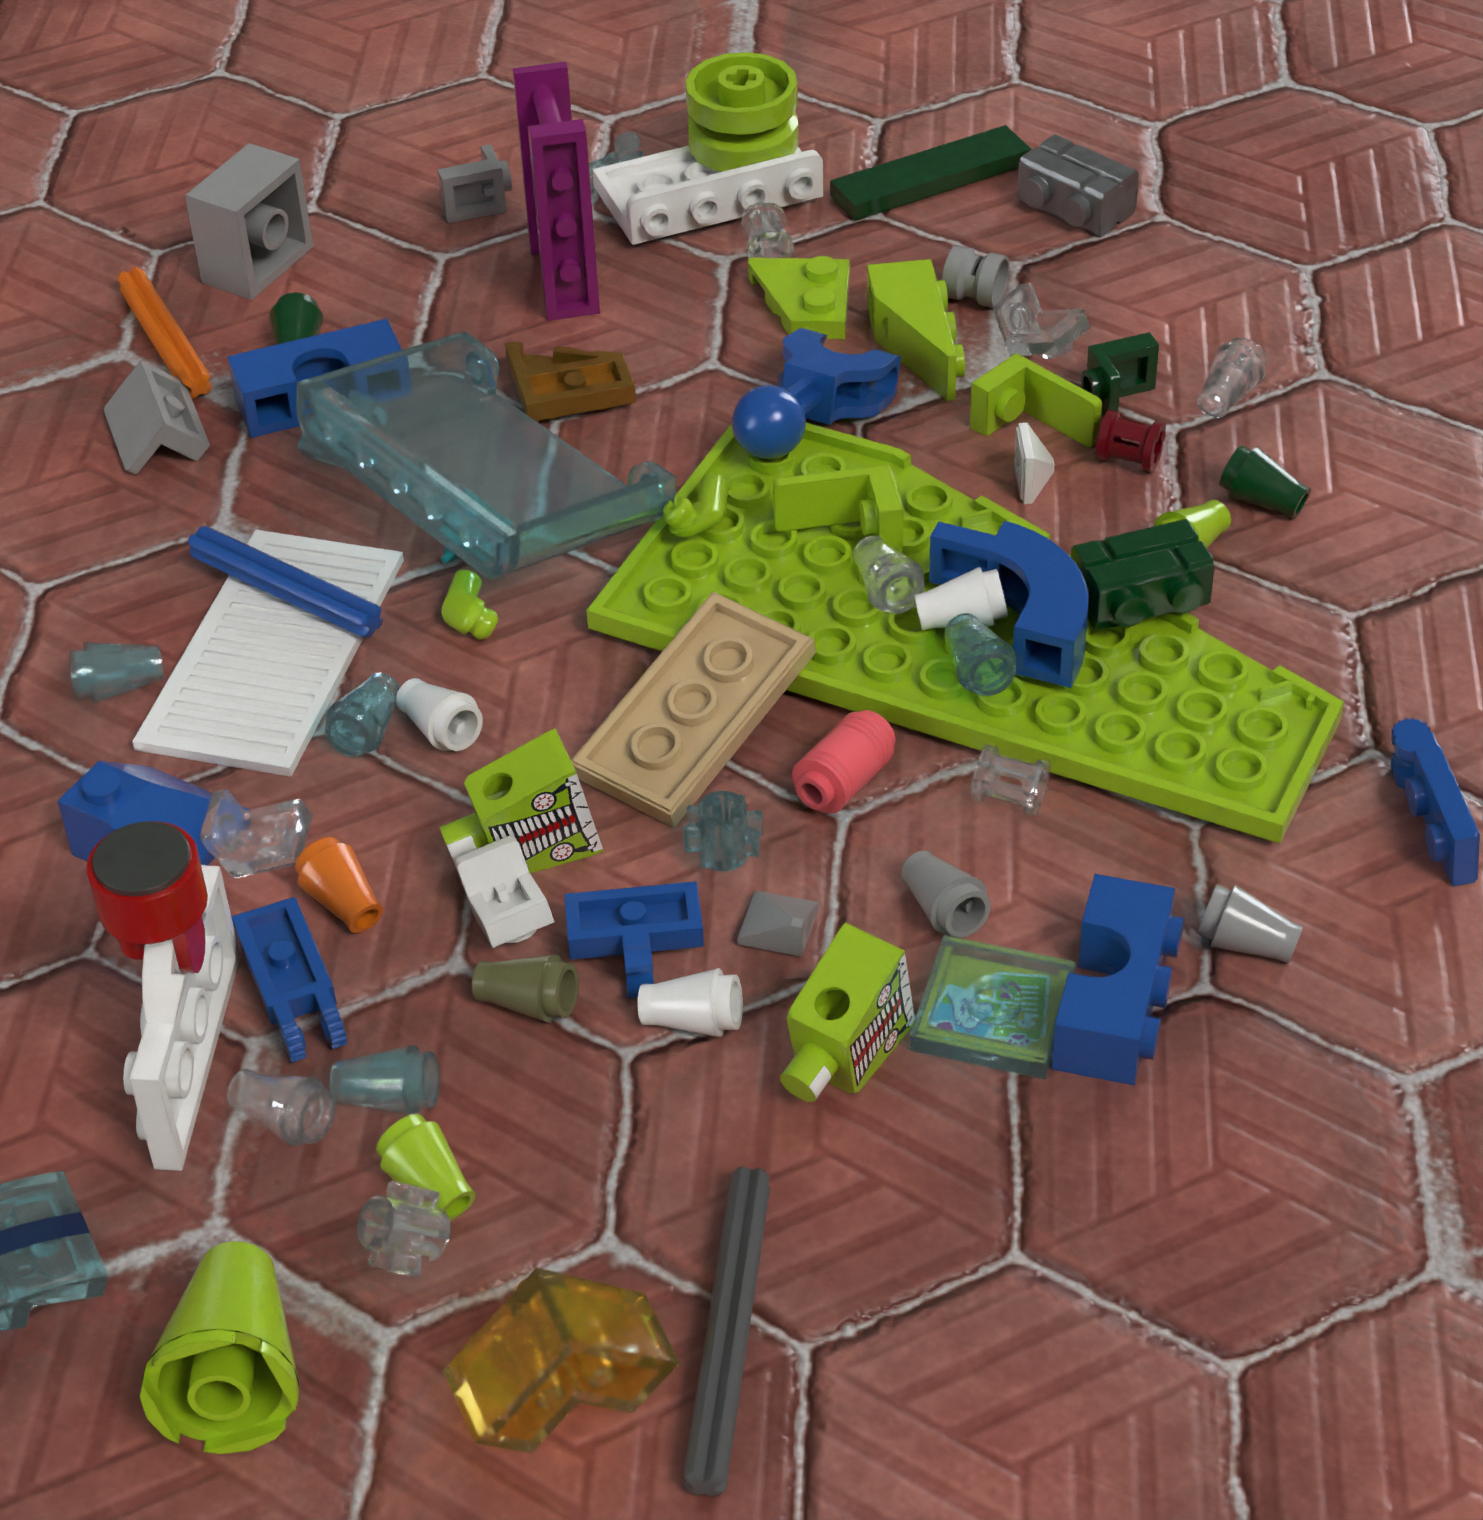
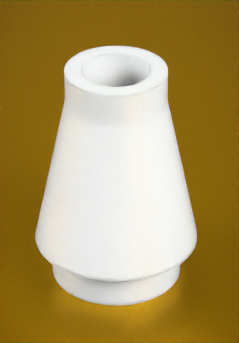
M978 567L927 592L914 595L922 631L932 628L994 626L993 620L1008 617L997 569L982 572L981 567Z
M418 678L406 681L397 693L396 704L399 710L409 716L435 748L442 751H460L468 748L478 738L483 725V717L472 696L427 684Z
M720 968L656 984H641L639 988L638 1015L642 1025H659L716 1037H722L725 1030H738L740 1028L743 1014L741 983L737 975H724Z

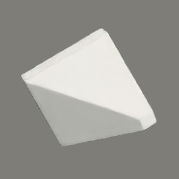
M1018 423L1015 435L1014 470L1020 500H1023V504H1032L1054 473L1055 464L1053 457L1028 423Z

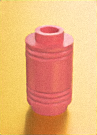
M870 710L848 713L795 764L792 770V780L800 800L808 807L823 813L833 814L839 812L892 759L896 737L888 721L878 713Z

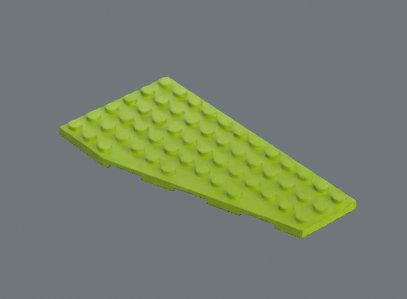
M731 423L672 499L675 506L678 504V497H686L693 504L697 502L701 479L711 473L722 475L729 483L723 520L719 524L690 538L675 536L669 531V524L663 520V515L661 514L586 610L588 629L663 651L710 594L715 592L815 640L816 654L786 689L788 691L855 712L870 710L878 713L890 723L1281 844L1341 721L1344 701L1283 666L1279 665L1272 671L1198 628L1199 619L1190 613L1175 612L1142 620L1131 627L1117 626L1097 632L1094 631L1087 620L1084 660L1072 688L1012 673L1014 626L1019 615L1008 605H1006L1008 617L993 620L994 626L932 628L922 631L914 595L940 586L939 584L929 582L930 536L938 522L997 535L1003 522L1007 521L1031 529L1049 540L1051 534L982 495L975 500L971 499L912 465L911 455L900 448L806 423L803 437L797 447L785 456L775 459H762L746 452L737 442ZM890 464L904 509L903 555L879 558L873 535L864 536L860 522L788 531L776 530L773 515V481L775 479Z

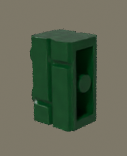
M1187 519L1107 537L1100 541L1094 540L1077 544L1071 547V558L1082 572L1088 590L1087 620L1095 632L1117 626L1131 627L1142 620L1175 612L1188 613L1199 606L1211 603L1215 567L1213 557L1203 542L1198 541V535Z

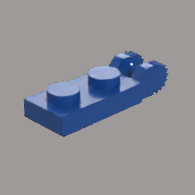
M1414 717L1412 719L1405 718L1402 721L1398 720V723L1394 724V729H1391V740L1395 751L1393 757H1391V773L1394 774L1393 778L1396 785L1405 789L1408 806L1413 817L1423 816L1426 823L1425 841L1429 856L1434 863L1442 861L1453 887L1475 883L1478 879L1480 833L1442 748L1438 745L1433 732H1430L1427 722L1424 723L1421 719L1416 720Z
M296 897L231 916L235 936L271 1025H277L282 1044L290 1062L293 1063L306 1058L305 1038L301 1028L296 1025L294 1018L314 1011H318L322 1033L325 1040L330 1043L332 1050L347 1045L344 1025L336 1007L337 1002L333 984Z

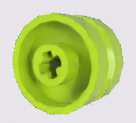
M751 52L727 53L706 59L690 71L685 80L686 103L689 115L687 120L690 154L701 165L717 172H723L795 153L799 145L798 120L795 111L798 106V84L795 71L784 61L766 54Z

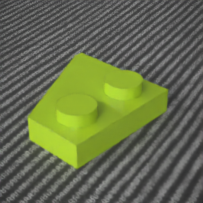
M817 256L814 258H748L749 281L752 285L757 283L761 285L765 291V303L774 314L781 317V325L788 334L793 333L799 328H805L826 334V339H845L850 259H833L827 256Z

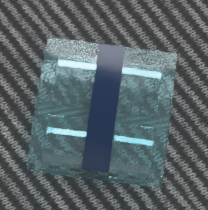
M64 1171L34 1175L0 1184V1331L26 1327L30 1310L33 1306L103 1296L108 1274Z

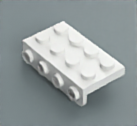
M689 146L592 169L594 188L632 245L823 197V159L817 151L807 150L802 152L799 147L791 155L723 172H717L701 165L690 154Z

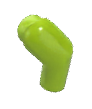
M711 473L705 475L700 481L697 502L693 504L686 497H678V504L676 506L670 500L664 506L662 512L663 520L669 524V531L677 537L690 538L719 524L725 514L729 490L727 479L719 474Z
M458 570L452 579L442 605L443 620L447 625L462 634L469 632L478 640L487 639L498 623V615L496 611L486 608L484 606L485 602L477 597L482 586L480 577L470 570Z

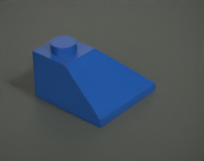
M100 760L58 800L72 855L88 861L89 855L96 844L109 833L132 823L157 821L169 823L185 830L196 843L201 865L207 866L253 819L250 809L151 766Z

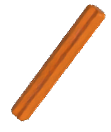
M133 267L129 272L122 270L117 278L121 285L119 290L171 374L180 379L183 385L187 386L192 399H196L200 394L208 395L212 389V385L209 382V372L145 272L137 267Z

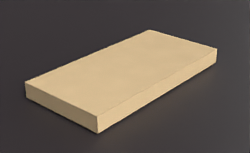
M712 592L571 759L578 779L675 828L816 654L815 640L722 595Z

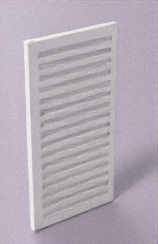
M255 530L247 543L249 546L371 601L378 606H381L404 562L403 552L262 530ZM229 575L133 739L134 750L291 777L355 656L363 637Z

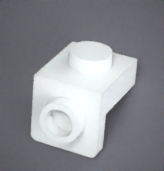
M507 836L455 859L454 864L472 913L492 948L504 943H517L526 940L537 929L554 923L547 899L529 873L520 844L514 836Z

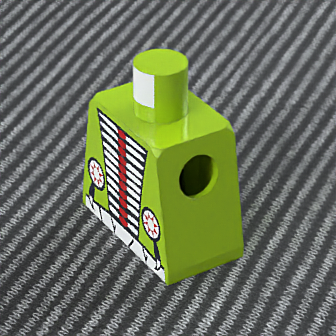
M556 728L543 733L468 775L464 785L475 812L439 827L453 862L463 854L507 836H514L520 844L530 874L604 852L577 773Z
M844 922L788 1012L787 1024L794 1058L781 1074L780 1081L791 1094L803 1101L815 1102L828 1083L849 1094L859 1092L915 1023L905 950Z

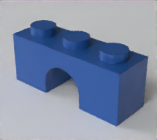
M388 319L227 356L235 401L250 438L303 426L304 420L301 405L308 398L321 393L334 392L348 396L353 401L357 412L411 399L405 355Z
M1094 874L1082 919L1078 968L1103 972L1109 976L1091 977L1068 972L1054 1028L1052 1070L1135 1086L1141 1058L1154 1060L1161 1019L1151 1017L1153 1006L1166 1008L1173 967L1163 966L1165 956L1178 957L1184 926L1183 917L1172 916L1175 888Z

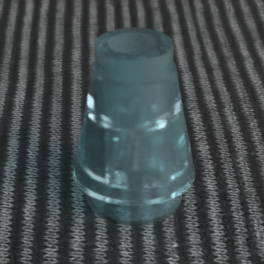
M964 613L952 618L946 626L945 636L948 640L960 684L965 689L982 696L996 695L1004 691L1012 683L1016 674V654L1014 649L979 621L976 616Z
M84 642L83 649L69 651L70 676L77 699L91 697L92 702L95 703L151 684V682L163 680V663L157 644L145 646L138 644Z
M374 673L330 706L326 713L325 734L330 744L336 750L349 756H361L374 751L380 746L396 706V696L400 689L397 682L387 674Z
M416 1045L351 1058L347 1061H335L331 1068L330 1091L336 1103H348L411 1115L418 1114L421 1108H432L438 1099L440 1074L436 1056L431 1051H420Z

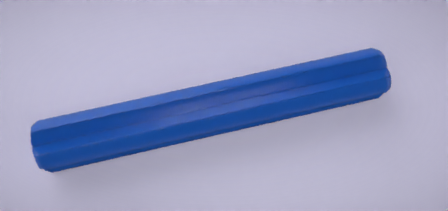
M201 526L196 534H191L188 539V544L191 546V557L363 638L371 637L375 629H380L383 619L380 617L381 608L377 604L211 527Z

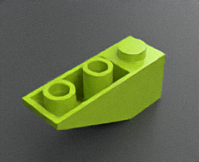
M932 260L867 265V310L874 340L889 353L900 356L902 364L947 401L955 400L956 378L965 376L964 349L962 344H956L955 315L953 311L947 312L948 294L945 280L936 279Z

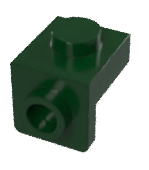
M1150 332L1088 346L1087 370L1082 371L1081 386L1082 389L1101 399V414L1103 417L1109 409L1118 411L1120 397L1155 389L1159 344Z

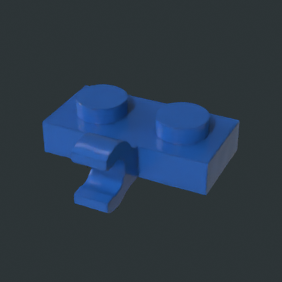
M697 881L564 894L570 960L624 954L628 998L638 997L641 984H654L651 952L704 947Z

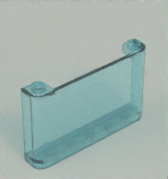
M466 331L297 382V416L300 427L308 441L488 579L503 577L663 518L664 506L670 500L674 503L676 476L657 463L645 461L633 466L629 472L628 484L626 485L496 393L499 364L495 354Z

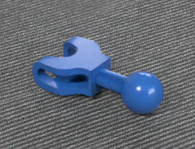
M799 328L783 339L782 356L786 362L784 364V371L779 375L778 386L763 385L755 387L745 393L736 404L732 416V428L737 442L746 452L755 457L775 459L790 453L800 443L805 431V418L830 425L842 418L876 416L896 396L901 357L878 349H873L863 354L834 352L823 347L827 338L826 334ZM875 381L869 388V382Z

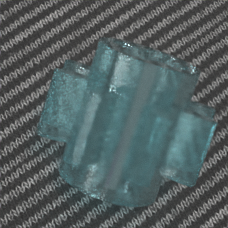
M716 791L704 796L698 806L688 805L686 808L687 825L683 827L685 852L700 851L702 868L706 869L709 867L716 871L737 870L746 862L748 856L758 857L760 855L759 837L763 835V814L761 810L747 811L745 795H738L730 791Z

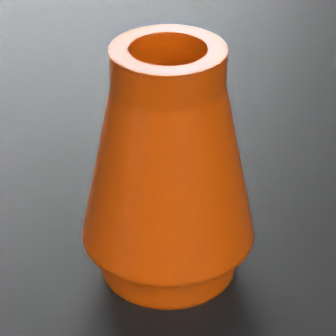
M324 837L313 842L301 852L296 860L295 870L299 875L298 885L303 891L343 921L352 933H362L373 927L383 915V907L375 898L351 845L340 843L335 837Z

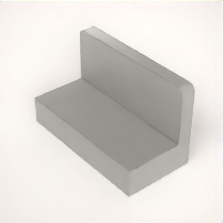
M141 360L104 407V413L126 471L135 475L139 473L161 444L196 461L200 459L210 446L187 386L183 385L180 379Z

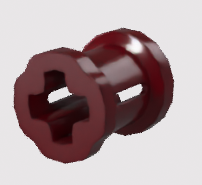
M1109 409L1103 417L1098 432L1095 451L1096 458L1107 461L1110 457L1131 461L1142 464L1144 471L1153 472L1163 451L1166 424L1156 420L1152 425L1123 419L1120 418L1118 411ZM1122 438L1129 439V440H1133V441H1137V442H1139L1140 444L1133 443V442H1129V441H1125V440H1123Z

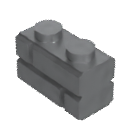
M1054 134L1042 142L1039 148L1035 147L1021 157L1018 169L1017 198L1032 208H1037L1067 222L1071 226L1079 227L1102 238L1113 230L1117 223L1121 224L1134 214L1137 208L1139 173L1136 169L1079 144L1075 145L1072 141Z

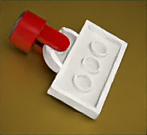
M145 821L123 826L101 839L89 855L87 876L102 926L119 941L120 948L125 956L134 960H143V1004L140 1015L142 1038L138 1051H130L128 1053L123 1076L125 1092L127 1095H134L137 1105V1136L140 1140L147 1141L154 1169L182 1171L240 961V954L220 866L201 865L196 843L185 830L165 822Z

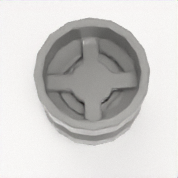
M960 245L953 246L946 259L942 280L946 282L948 298L961 301L965 297L976 299L977 303L981 306L997 308L1003 299L1008 283L1009 258L1006 255L992 252L986 256L976 255L972 248Z

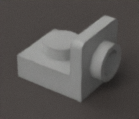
M491 144L480 146L482 161L438 169L442 210L448 224L507 212L505 191L512 190L511 174L507 161L498 160Z

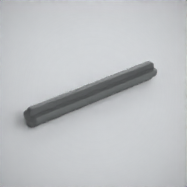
M742 1166L734 1170L730 1177L683 1473L685 1478L684 1486L693 1495L705 1494L716 1497L721 1495L727 1486L770 1193V1177L761 1168L751 1170Z

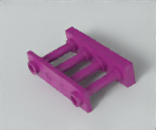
M558 62L512 68L529 246L531 255L540 254L544 306L547 319L551 321L600 314L587 135L583 119L572 120L567 63Z

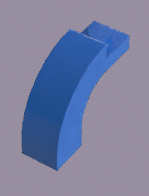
M1004 521L997 535L938 522L930 536L929 582L942 585L978 567H981L982 572L997 569L1005 603L1019 615L1014 626L1012 673L1072 688L1084 660L1088 618V590L1082 572L1072 558L1045 536L1011 522Z

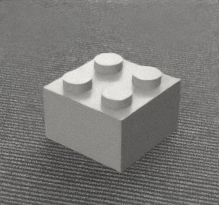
M248 143L185 195L201 282L203 284L253 300L314 247L301 164L298 158Z

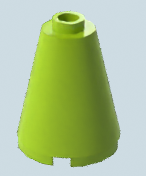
M232 1241L212 1247L202 1257L144 1368L140 1399L146 1418L169 1440L179 1444L182 1434L193 1439L205 1441L203 1452L215 1454L251 1451L275 1440L285 1430L286 1419L293 1410H296L299 1397V1380L273 1261L264 1250L253 1244Z

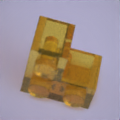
M536 1267L527 1278L516 1286L512 1295L483 1327L469 1338L464 1348L444 1368L443 1372L475 1444L532 1453L578 1403L634 1413L680 1364V1361L645 1293Z

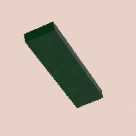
M1004 125L830 180V196L856 221L1018 169L1021 157L1032 149L1009 127Z

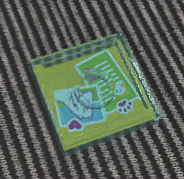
M944 935L910 1033V1051L1046 1079L1053 1055L1054 1028L1068 972L1076 974V962Z

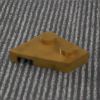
M522 342L505 343L507 363L528 422L555 420L566 415L593 410H609L616 406L636 403L635 383L623 353L600 350L585 352L577 348L555 346L552 357L524 354Z

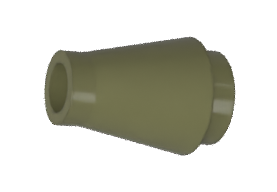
M558 955L497 962L482 960L475 967L472 978V992L477 1001L491 1002L547 1023L553 1022L557 1017L567 1018L570 1016L576 1005L579 991V977L575 965L563 962Z

